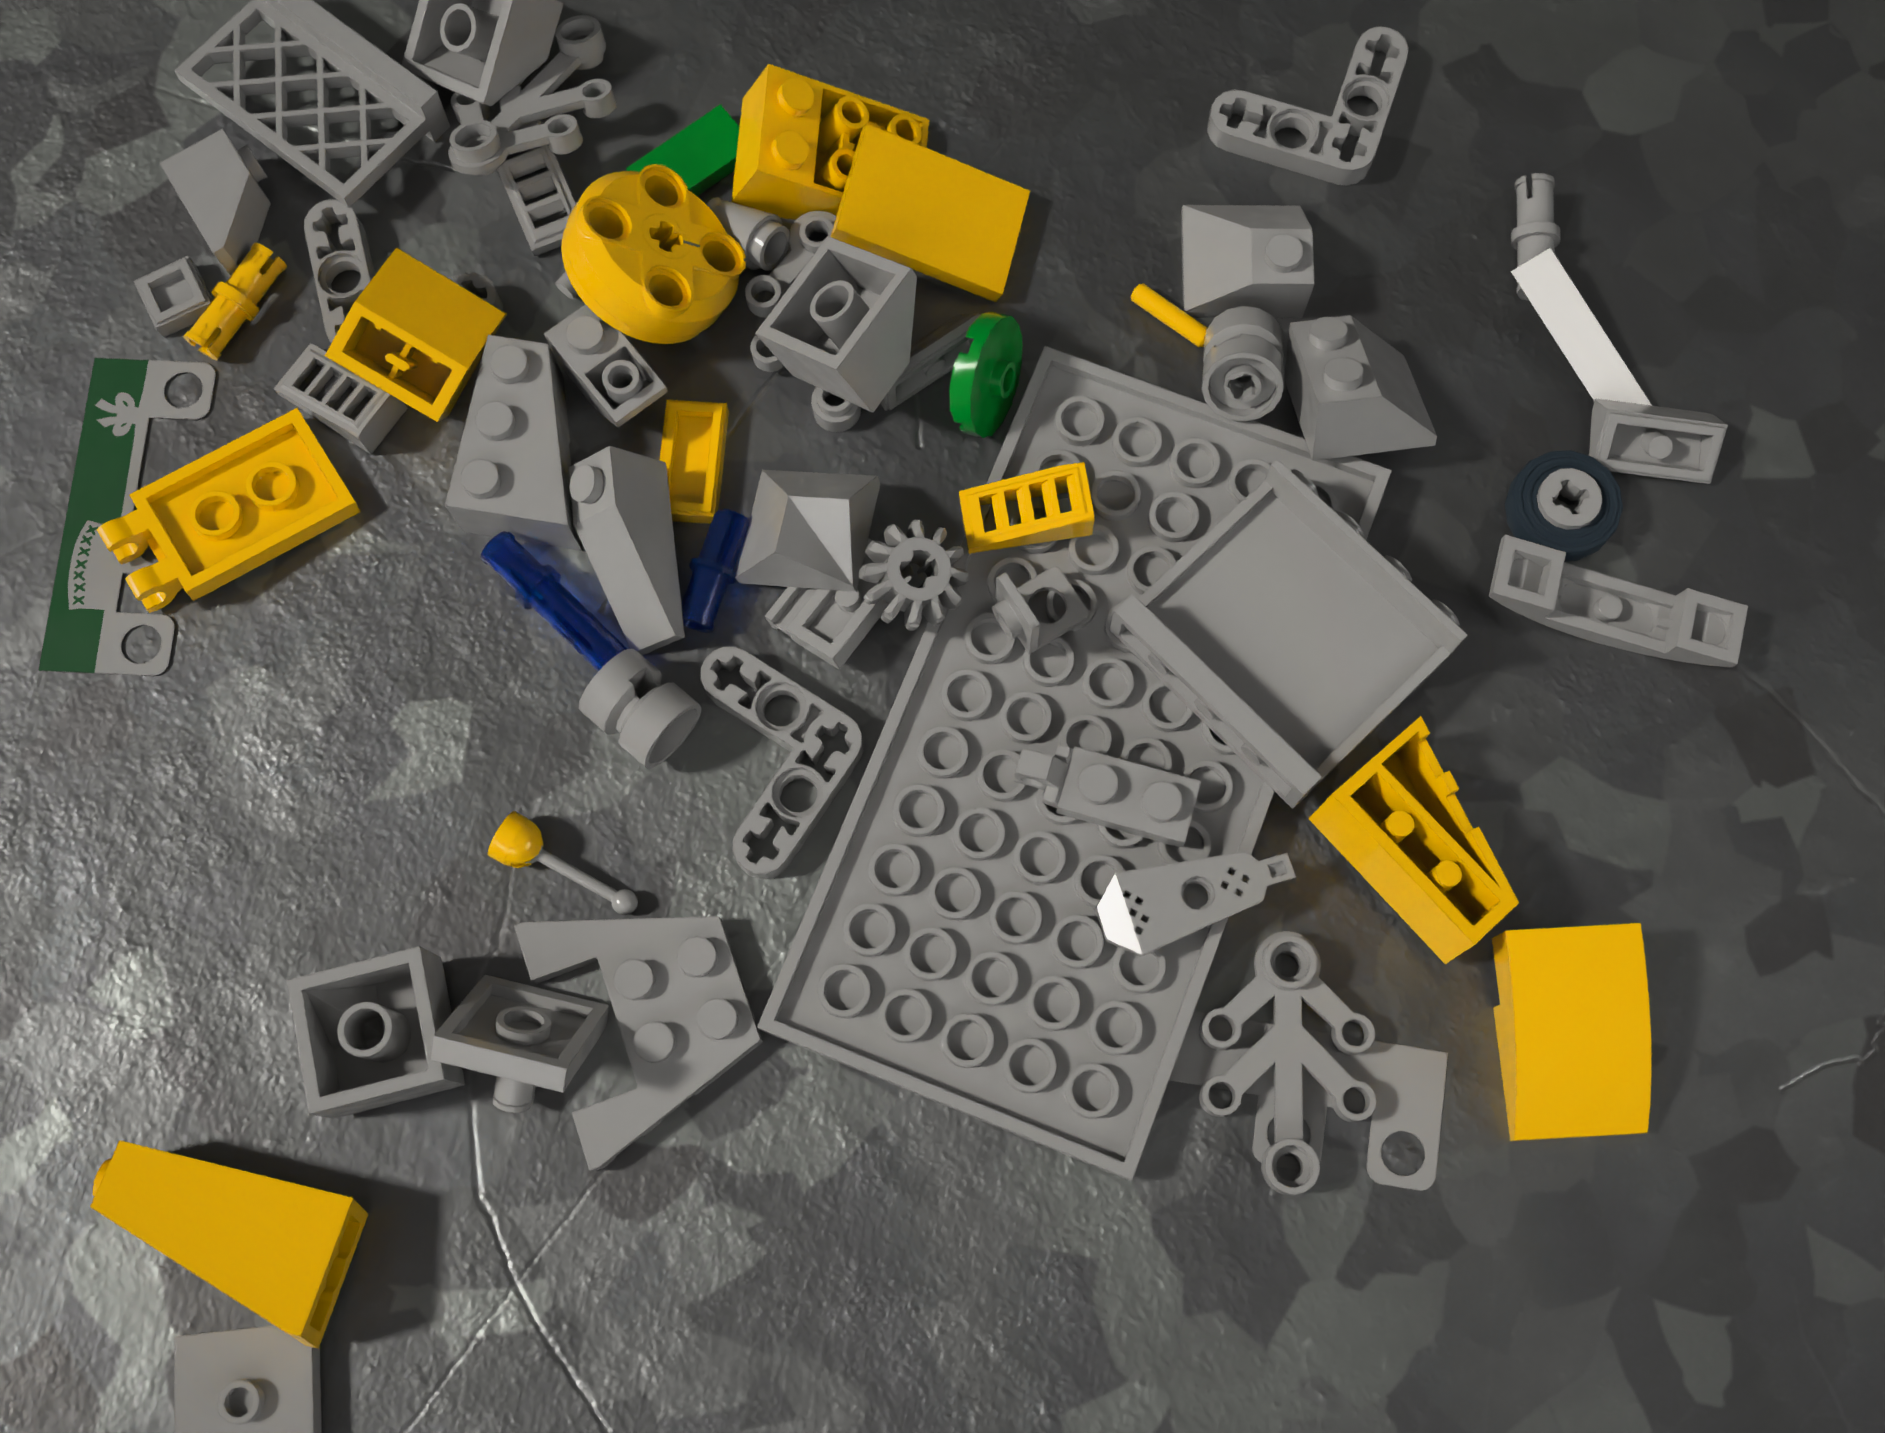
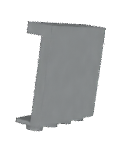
M1278 459L1270 465L1265 480L1142 595L1137 598L1131 594L1114 610L1109 629L1292 809L1418 688L1467 637V634L1459 627L1458 618L1448 606L1435 599L1429 600L1411 583L1412 578L1409 572L1398 560L1391 556H1382L1365 540L1363 530L1354 519L1343 512L1336 513L1318 497L1315 485L1304 473L1296 469L1290 471Z

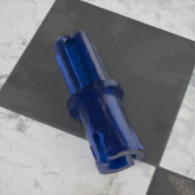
M725 508L718 510L714 514L699 558H692L689 563L693 573L681 603L683 626L699 632H713L714 623L728 584L736 583V573L733 570L749 527V520L744 515Z

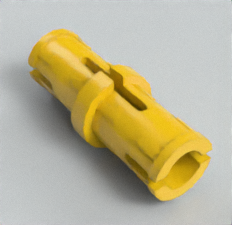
M253 243L249 253L226 283L220 281L211 291L215 298L190 331H187L183 336L192 346L200 345L198 351L213 360H218L222 350L246 319L249 321L254 320L260 312L256 305L279 274L287 268L286 263L279 256H276L274 260L271 259L270 256L273 254V251L260 243Z

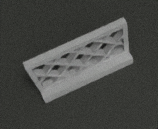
M251 0L174 70L183 84L348 208L424 135L435 142L450 128L436 90L313 0ZM262 20L275 29V42L245 45V35ZM312 56L317 60L316 74L287 76L286 58ZM275 59V77L245 79V61ZM233 62L234 80L207 82L201 77L214 64ZM354 87L359 91V105L329 107L328 89ZM317 90L318 108L287 111V92ZM276 94V112L250 114L246 111V96ZM396 118L404 124L392 138L371 139L370 120ZM360 121V140L329 143V124ZM318 125V144L292 146L288 143V127ZM361 156V168L344 184L330 174V159ZM312 160H319V165Z

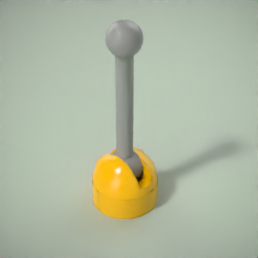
M516 811L511 812L505 818L489 845L487 855L496 861L514 868L529 866L538 861L612 902V907L618 914H631L637 907V897L631 890L622 889L617 891L544 850L540 829L532 820Z

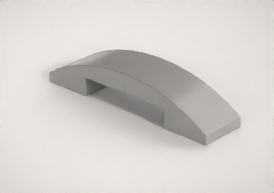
M1509 535L1501 538L1489 597L1510 610L1561 632L1638 654L1709 666L1732 668L1738 664L1748 610L1747 605L1689 588L1678 595H1673L1564 563L1566 552Z

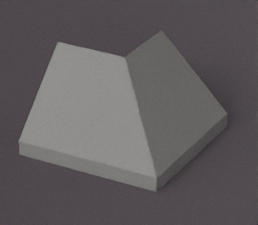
M762 470L735 577L740 584L856 592L859 570L863 564L881 483L878 476Z

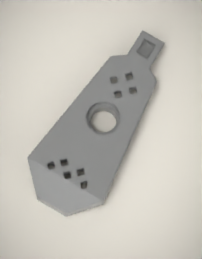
M1246 851L1116 872L1096 908V913L1106 942L1142 957L1185 936L1262 903L1267 886L1296 878L1288 853L1258 861ZM1229 868L1235 871L1233 875L1227 873ZM1243 876L1249 878L1247 883L1242 881ZM1222 882L1228 884L1226 889L1221 887ZM1194 883L1202 885L1208 893L1207 903L1202 907L1189 905L1184 898L1186 886ZM1236 890L1242 892L1240 896L1235 894ZM1124 892L1130 894L1129 899L1123 896ZM1136 898L1142 901L1141 905L1135 903ZM1130 910L1136 912V915H1135V916L1130 915V914H1129ZM1142 916L1148 919L1146 923L1141 920ZM1136 928L1142 930L1141 934L1135 932Z

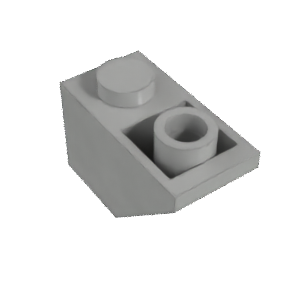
M586 304L544 333L561 369L591 406L617 427H620L668 392L664 383L623 333L600 319Z

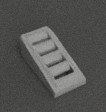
M537 120L522 124L517 130L540 125L541 121ZM548 145L508 155L497 171L534 257L560 247L568 217L576 203L555 154L549 150ZM545 167L548 169L546 172L518 183L514 180ZM553 190L558 192L555 195L525 206V201ZM566 210L568 216L535 229L534 221Z
M310 343L274 387V390L278 395L369 454H372L408 407L404 402L325 357V350ZM317 365L321 366L322 370L304 392L299 390L298 388ZM333 375L338 377V380L321 401L315 399ZM349 386L355 388L337 411L332 408ZM365 396L369 397L370 401L355 420L349 418Z

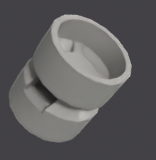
M1240 306L1231 308L1216 316L1206 330L1202 392L1205 402L1214 413L1228 420L1244 422L1259 419L1271 412L1281 400L1284 388V337L1281 325L1271 314L1256 307Z
M626 649L609 660L593 677L580 699L579 710L607 735L619 732L618 743L647 769L654 768L664 762L686 740L700 718L702 708L698 702L674 682L661 685L662 674L660 670L635 649Z

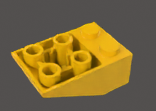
M768 64L743 97L731 202L772 213L784 219L797 220L803 214L812 211H826L837 216L859 137L866 123L927 148L929 119Z

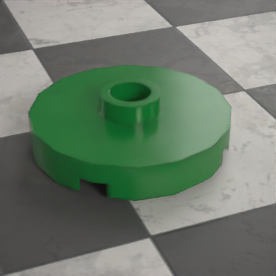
M996 312L981 314L969 326L966 338L974 340L968 354L959 352L958 358L955 359L949 389L950 412L954 422L961 424L959 430L964 434L980 438L993 435L1003 423L1015 396L1022 365V335L1019 323L1012 316Z

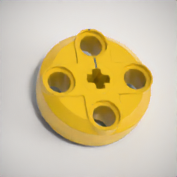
M658 164L645 166L640 172L620 171L610 173L592 182L572 209L562 237L561 251L564 268L573 288L583 302L611 327L630 337L650 343L675 344L694 338L710 327L731 303L738 287L739 275L746 266L744 250L733 237L727 234L712 210L700 198L688 190L683 179L675 171Z

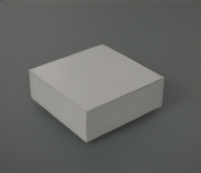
M189 256L134 280V284L156 330L164 338L196 323L212 302L210 293L199 270Z

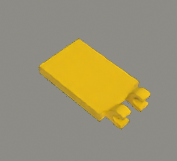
M296 408L129 494L137 509L123 517L115 518L102 524L97 531L110 552L113 551L120 564L135 560L150 546L158 562L134 571L125 580L138 601L141 600L146 610L151 613L168 605L182 588L195 601L361 511L302 414Z

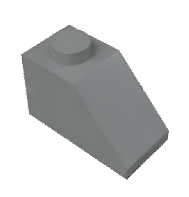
M221 129L159 164L211 251L231 276L249 253L253 243L258 242L271 203L258 184L267 175L248 145L237 150L225 131Z

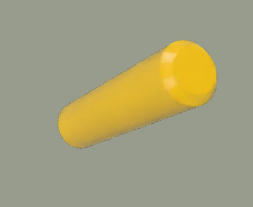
M1144 283L1136 286L1131 294L1132 302L1197 347H1204L1208 327Z

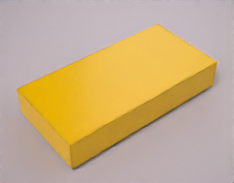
M683 400L666 401L659 460L666 462L671 513L672 521L717 524L729 419L727 403Z

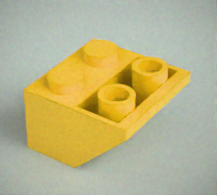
M396 247L355 300L324 356L434 421L439 422L449 416L483 356L488 335L496 334L507 313Z

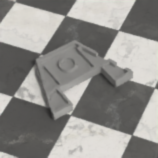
M719 916L522 922L514 925L530 979L536 984L596 962L599 963L637 1082V1088L632 1091L572 1112L589 1171L605 1168L634 1141L648 1134L691 1096L697 1095L763 1043L729 939Z

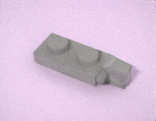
M1058 745L1055 756L1022 748L1014 779L1017 783L1045 790L1042 803L1057 808L1056 813L1182 848L1186 841L1201 781L1076 746L1072 749Z

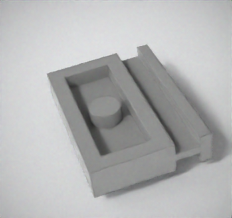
M868 538V541H867V546H866V548L868 547V545H869L870 542L872 541V540L869 539V538ZM865 552L862 566L875 563ZM910 564L901 573L903 579L914 575ZM859 578L856 592L787 587L764 617L772 628L777 631L781 630L789 635L794 642L840 670L882 616V612L889 604L882 599L875 604L868 605L864 600V595L872 587L878 585V583L866 582Z

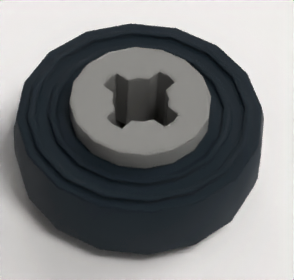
M1567 450L1550 451L1529 461L1510 484L1505 501L1507 525L1514 537L1566 552L1564 562H1570L1585 558L1603 547L1618 528L1623 504L1620 487L1609 469L1591 456ZM1558 495L1573 501L1574 504L1567 505L1559 500Z

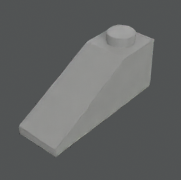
M608 446L568 467L574 527L630 648L644 655L684 638L666 462Z

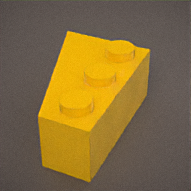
M1420 716L1334 791L1308 819L1442 962L1447 964L1481 940L1519 902L1480 827L1473 829L1455 795L1459 787L1450 771L1443 772L1426 739L1430 732Z

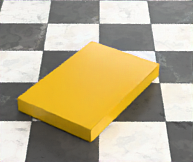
M866 123L859 137L830 237L996 302L1004 292L1030 190Z

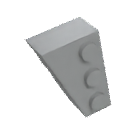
M488 335L444 506L466 533L582 551V542L573 523L572 501L569 489L568 467L571 466L569 450L571 442L564 378L548 344Z

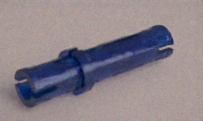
M504 531L499 533L484 547L480 556L481 560L488 564L516 591V601L524 609L529 610L533 608L597 672L614 656L628 649L560 583V573L549 564L542 565L515 539L511 532L507 533Z

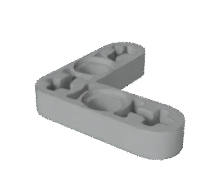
M1379 26L1364 32L1357 41L1332 117L1247 91L1231 90L1224 92L1215 99L1211 106L1207 127L1209 138L1217 147L1227 152L1336 185L1348 186L1357 184L1365 178L1374 159L1408 57L1407 42L1398 31L1389 27ZM1375 51L1386 54L1379 78L1368 75ZM1355 96H1367L1374 100L1379 111L1374 115L1360 116L1350 109L1348 100ZM1232 114L1243 117L1238 128H1232L1227 125ZM1261 121L1268 122L1264 138L1257 136ZM1282 128H1295L1303 133L1307 142L1298 148H1287L1276 140L1275 133ZM1348 133L1353 136H1359L1351 162L1339 159Z
M336 199L324 200L315 204L308 211L304 219V232L325 331L330 343L335 338L355 300L375 276L366 232L352 207L348 208ZM337 222L342 224L338 229L340 243L345 249L344 251H336V248L327 236L331 234V225ZM355 270L361 273L359 284L353 290L347 293H337L331 290L333 279L340 272ZM473 272L448 277L503 311V303L492 281L485 275Z
M721 647L711 652L705 658L701 667V682L708 697L725 711L790 751V754L737 829L733 838V854L739 866L749 876L757 879H771L781 875L789 867L858 765L863 754V738L857 723L842 711L745 650L737 647ZM737 665L741 666L740 674L744 682L757 690L751 709L744 707L751 701L748 693L738 686L730 684L724 691L720 690L721 682L716 673L721 668L731 672ZM761 680L768 681L759 689ZM779 695L793 697L800 704L798 717L786 726H776L765 719L767 703ZM842 730L846 732L844 738L849 751L846 754L834 751L823 766L825 772L833 775L829 782H826L814 768L801 763L804 758L808 757L812 764L816 766L825 750L820 737L824 733L834 737ZM802 779L811 782L817 789V798L808 810L793 812L782 805L781 794L789 782ZM772 809L784 823L798 828L793 835H790L782 826L773 839V845L778 851V855L773 860L763 856L755 864L750 862L753 852L747 844L753 837L762 841L767 838L775 825L772 819L764 816Z

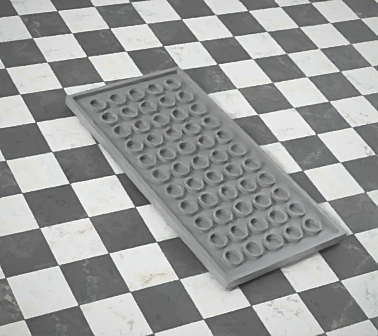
M1044 346L986 484L1060 465L1084 462L1094 510L1092 535L968 554L966 536L964 535L960 545L963 547L964 555L951 566L969 572V581L965 585L954 587L960 593L963 601L955 610L943 607L945 619L937 626H933L929 622L926 625L757 1028L1118 1177L1132 1181L1228 918L1139 957L1106 942L1096 908L1116 872L1243 851L1251 855L1274 790L1109 631L1113 612L1131 594L1137 598L1142 595L1265 480L1270 465L1276 459L1281 461L1290 471L1296 469L1304 473L1315 485L1320 499L1336 513L1343 512L1358 523L1364 532L1365 540H1367L1392 470L1353 456L1312 461L1306 441L1301 437L1253 420L1244 422L1228 420L1214 413L1206 403ZM1057 494L1060 513L1071 511L1069 494ZM1043 496L1031 498L1035 520L1046 517ZM1017 500L1007 501L1006 507L1010 526L1020 524ZM992 504L980 505L984 531L996 530ZM1057 566L1088 609V619L1029 655L1019 638L1016 637L1011 640L995 618L992 606L996 603V578L1003 573H1007L1015 587L1018 588L1049 568ZM1049 590L1036 593L1028 604L1037 620L1041 623H1054L1062 618L1066 611L1063 598L1056 592ZM1058 745L1072 749L1076 746L1201 781L1183 848L1056 813L1057 808L1042 803L1045 790L1014 781L1015 770L1022 748L1055 756ZM1229 868L1227 873L1233 875L1235 871ZM1222 882L1221 887L1226 889L1228 884ZM1194 883L1185 887L1184 898L1189 905L1202 907L1208 901V893L1202 885ZM1124 892L1123 896L1129 899L1130 894ZM1136 898L1135 903L1141 905L1142 901ZM1130 910L1129 914L1135 916L1136 912ZM1142 916L1141 920L1146 923L1148 919ZM1136 928L1135 932L1141 934L1142 930Z

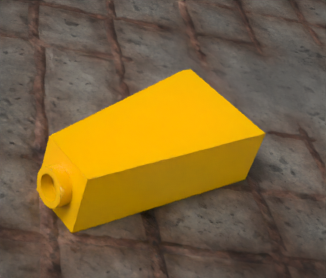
M119 1140L112 1158L107 1159L101 1165L93 1183L94 1199L90 1206L113 1223L305 1346L319 1349L369 1215L352 1197Z

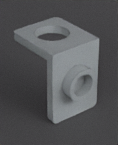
M1057 566L1049 568L1018 588L1015 587L1007 573H1003L996 578V603L992 606L995 618L1011 640L1016 637L1019 638L1029 655L1088 619V609ZM1049 590L1059 594L1066 605V611L1062 618L1054 623L1039 622L1028 606L1030 599L1036 593Z

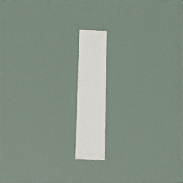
M1551 248L1511 271L1594 402L1595 399H1605L1651 405Z

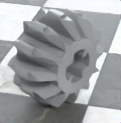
M920 519L913 520L910 523L907 537L898 526L891 524L884 531L886 544L875 540L870 542L865 552L875 563L863 565L859 570V578L866 582L878 583V585L872 587L864 595V600L868 605L875 604L882 599L889 604L882 612V621L890 623L899 611H903L904 624L907 630H916L919 627L922 614L929 623L937 626L945 619L943 607L955 610L961 605L963 598L954 587L965 585L969 581V572L961 568L951 567L952 564L956 563L964 555V551L961 546H953L946 551L940 546L947 535L945 528L938 527L928 539L924 538V526ZM909 563L917 564L920 567L917 571L918 575L922 572H925L927 578L918 588L908 584L911 576L903 579L901 575Z

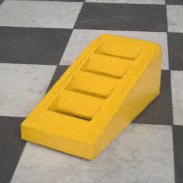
M1084 462L1060 465L959 491L968 554L1090 536L1093 532L1094 510ZM1057 494H1069L1071 511L1060 513ZM1043 496L1046 517L1035 520L1031 498ZM1017 500L1021 523L1010 526L1006 502ZM992 504L996 530L985 532L980 505Z

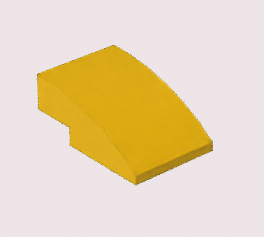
M1641 923L1506 930L1493 937L1492 946L1500 1005L1493 1007L1510 1141L1648 1133L1652 1073L1651 1023Z

